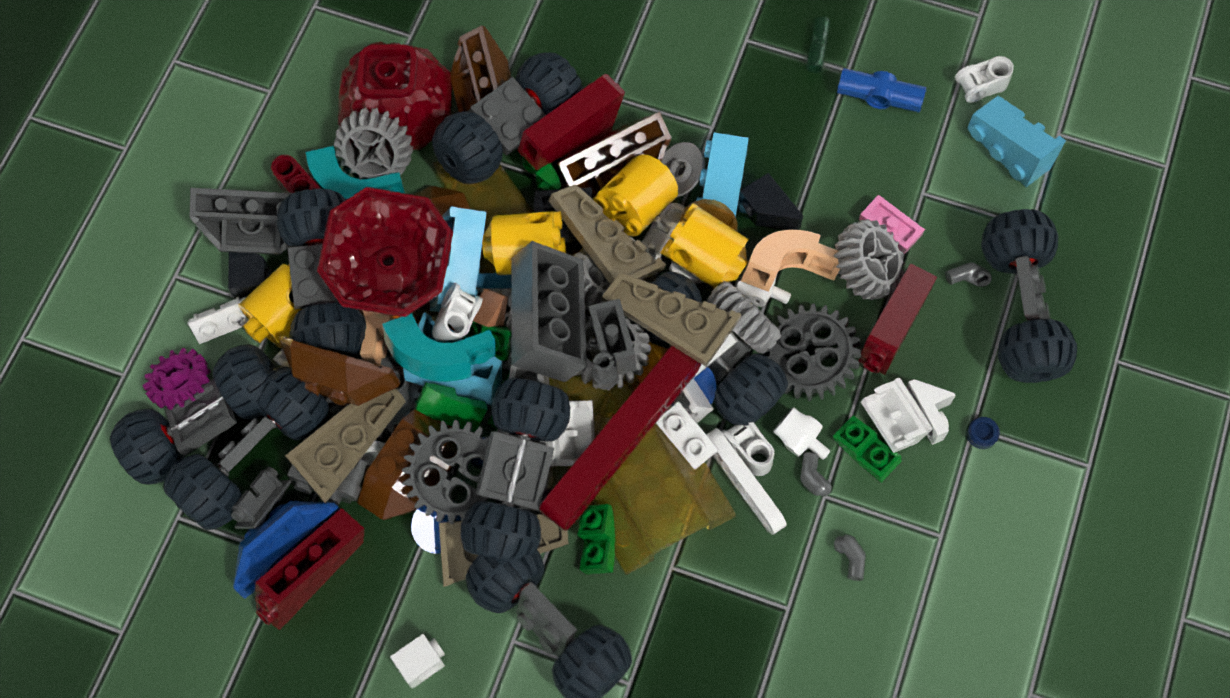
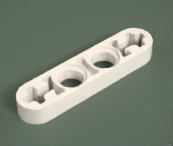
M715 428L706 434L719 449L712 456L766 530L773 535L784 528L786 521L723 433Z

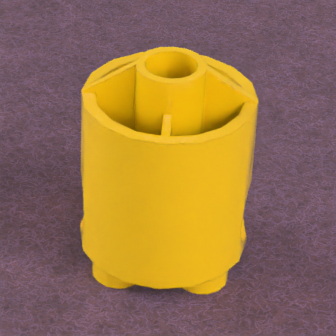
M640 154L635 156L598 192L593 200L603 208L602 213L610 220H617L625 227L623 231L628 236L634 237L640 235L675 200L678 195V185L666 165L650 155Z
M692 203L683 217L687 222L684 220L682 222L679 221L670 235L674 241L669 239L660 253L713 289L723 281H736L749 262L745 249V244L749 239Z
M561 211L493 216L483 235L482 247L484 258L488 259L495 266L497 275H512L511 258L531 241L566 253L565 238L560 235V229H562Z
M282 264L238 305L243 314L249 319L242 327L257 343H261L267 338L277 347L282 348L280 342L282 337L290 338L293 319L302 310H294V302L292 303L289 298L290 291L292 290L289 264Z

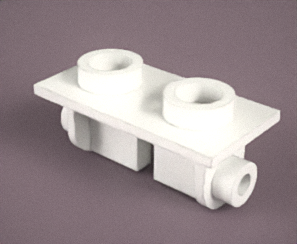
M238 296L235 300L220 305L221 309L217 311L212 308L200 314H193L194 318L189 319L188 325L198 343L202 344L241 328L249 320L238 307L246 297L240 299Z
M677 402L664 413L656 423L694 470L719 450L680 402Z

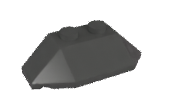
M190 188L189 218L219 252L281 255L289 246L281 238L277 228V213L281 202L293 193Z

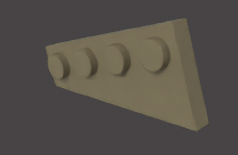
M576 184L551 194L549 202L557 212L561 211L562 220L610 285L619 273L644 280L663 271L666 264L659 257L655 260L646 252L647 247L642 242L631 239L623 231L625 227L617 220L613 221L602 213L603 208Z
M622 273L618 274L602 296L603 302L620 299L623 313L626 317L707 367L741 319V313L732 310L727 312L716 308L714 304L705 301L701 303L686 298L684 294L675 291L671 293L659 289L658 285Z
M395 388L359 406L349 404L285 456L326 503L406 401Z
M535 514L539 519L541 527V542L537 549L540 554L568 545L567 530L561 529L544 514ZM455 521L454 524L439 522L443 587L466 579V573L470 565L478 556L467 552L462 545L460 537L462 521Z

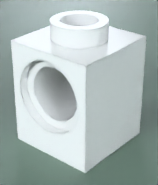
M424 634L390 656L412 689L445 666L440 659L445 653L435 638L428 641Z

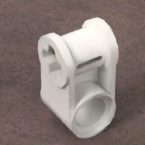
M999 56L976 65L964 67L955 75V80L957 83H961L966 93V101L973 103L984 97L1004 91L1008 87L1014 66L1008 58Z
M454 283L442 301L440 312L432 328L435 341L453 343L464 337L469 332L483 299L480 296L473 297L461 290L460 285ZM448 324L453 327L455 333L449 329Z
M754 422L748 423L749 425L747 426L734 425L727 431L722 430L723 435L753 475L763 476L771 470L774 449L760 433ZM760 453L765 455L767 460L756 462L752 459V456Z

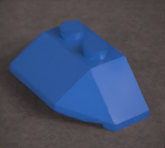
M289 501L285 505L282 504L276 507L270 513V518L256 529L248 530L244 536L245 539L239 543L233 585L236 592L246 599L256 590L255 582L340 510L339 507L332 502Z

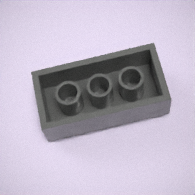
M531 241L511 258L512 365L566 382L587 366L583 260Z

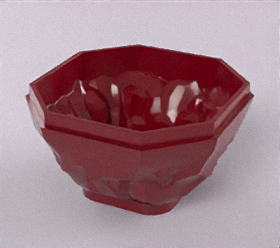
M382 41L375 42L356 53L349 60L350 65L342 71L339 89V126H341L343 119L347 116L349 117L355 110L360 113L366 107L371 113L373 109L378 108L381 115L389 111L390 119L393 120L399 117V127L407 126L405 135L412 136L410 145L413 146V150H421L432 141L438 125L451 114V72L428 49L395 42L385 44Z
M366 187L329 211L317 272L342 307L389 316L406 317L442 293L453 231L428 197ZM388 259H394V263L390 266L383 264Z

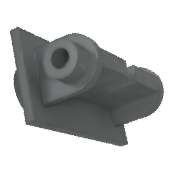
M271 467L261 470L250 485L256 496L251 491H245L232 507L231 517L238 521L234 527L236 529H256L266 520L267 513L274 504L283 498L284 491L291 484V481L278 480L276 478L278 476L277 471Z

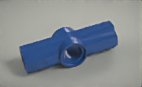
M843 68L837 93L864 99L868 105L876 109H886L894 106L920 112L926 87L897 81L893 74L885 71H878L871 75Z

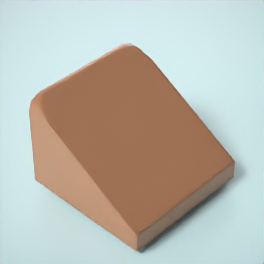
M484 289L480 295L483 299L482 304L473 321L486 327L503 326L508 296L490 289Z

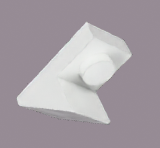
M915 379L909 381L906 386L907 390L933 428L927 434L928 439L932 445L943 441L949 431V423L945 414L938 410L950 405L956 395L950 391Z

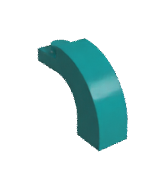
M334 146L305 152L315 183L321 189H329L340 193L346 200L366 187L405 193L399 172L371 179H356L348 176L341 170Z
M412 313L406 317H399L382 324L384 341L393 358L408 372L423 379L439 382L467 379L472 377L471 365L483 364L490 358L495 357V339L490 330L458 342L441 343L428 338L421 332Z

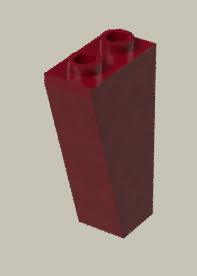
M607 73L602 75L523 131L518 152L538 170L612 131L625 91Z
M910 263L866 340L858 362L862 363L867 370L886 375L930 294L937 276Z
M341 508L255 582L256 613L266 625L273 624L280 630L359 548L364 540V527Z

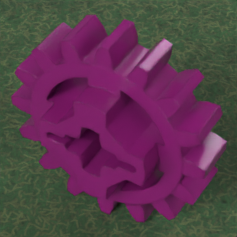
M182 348L179 354L172 350L168 358L159 357L160 363L158 365L151 364L150 368L153 372L145 374L144 377L148 382L143 384V388L147 391L145 394L159 408H163L166 405L169 410H172L177 403L182 408L187 399L192 402L195 401L194 394L196 392H204L201 386L202 384L209 383L210 380L206 375L211 373V370L201 354L198 355L194 349L187 352L185 348Z

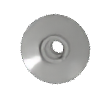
M688 142L678 143L670 147L665 152L662 163L668 167L678 185L677 197L685 195L697 185L705 165L702 151L696 145Z

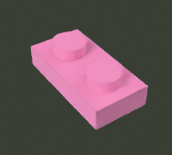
M880 195L868 205L859 217V220H877L880 225L885 224L887 232H893V239L899 241L898 248L904 254L916 243L925 230Z

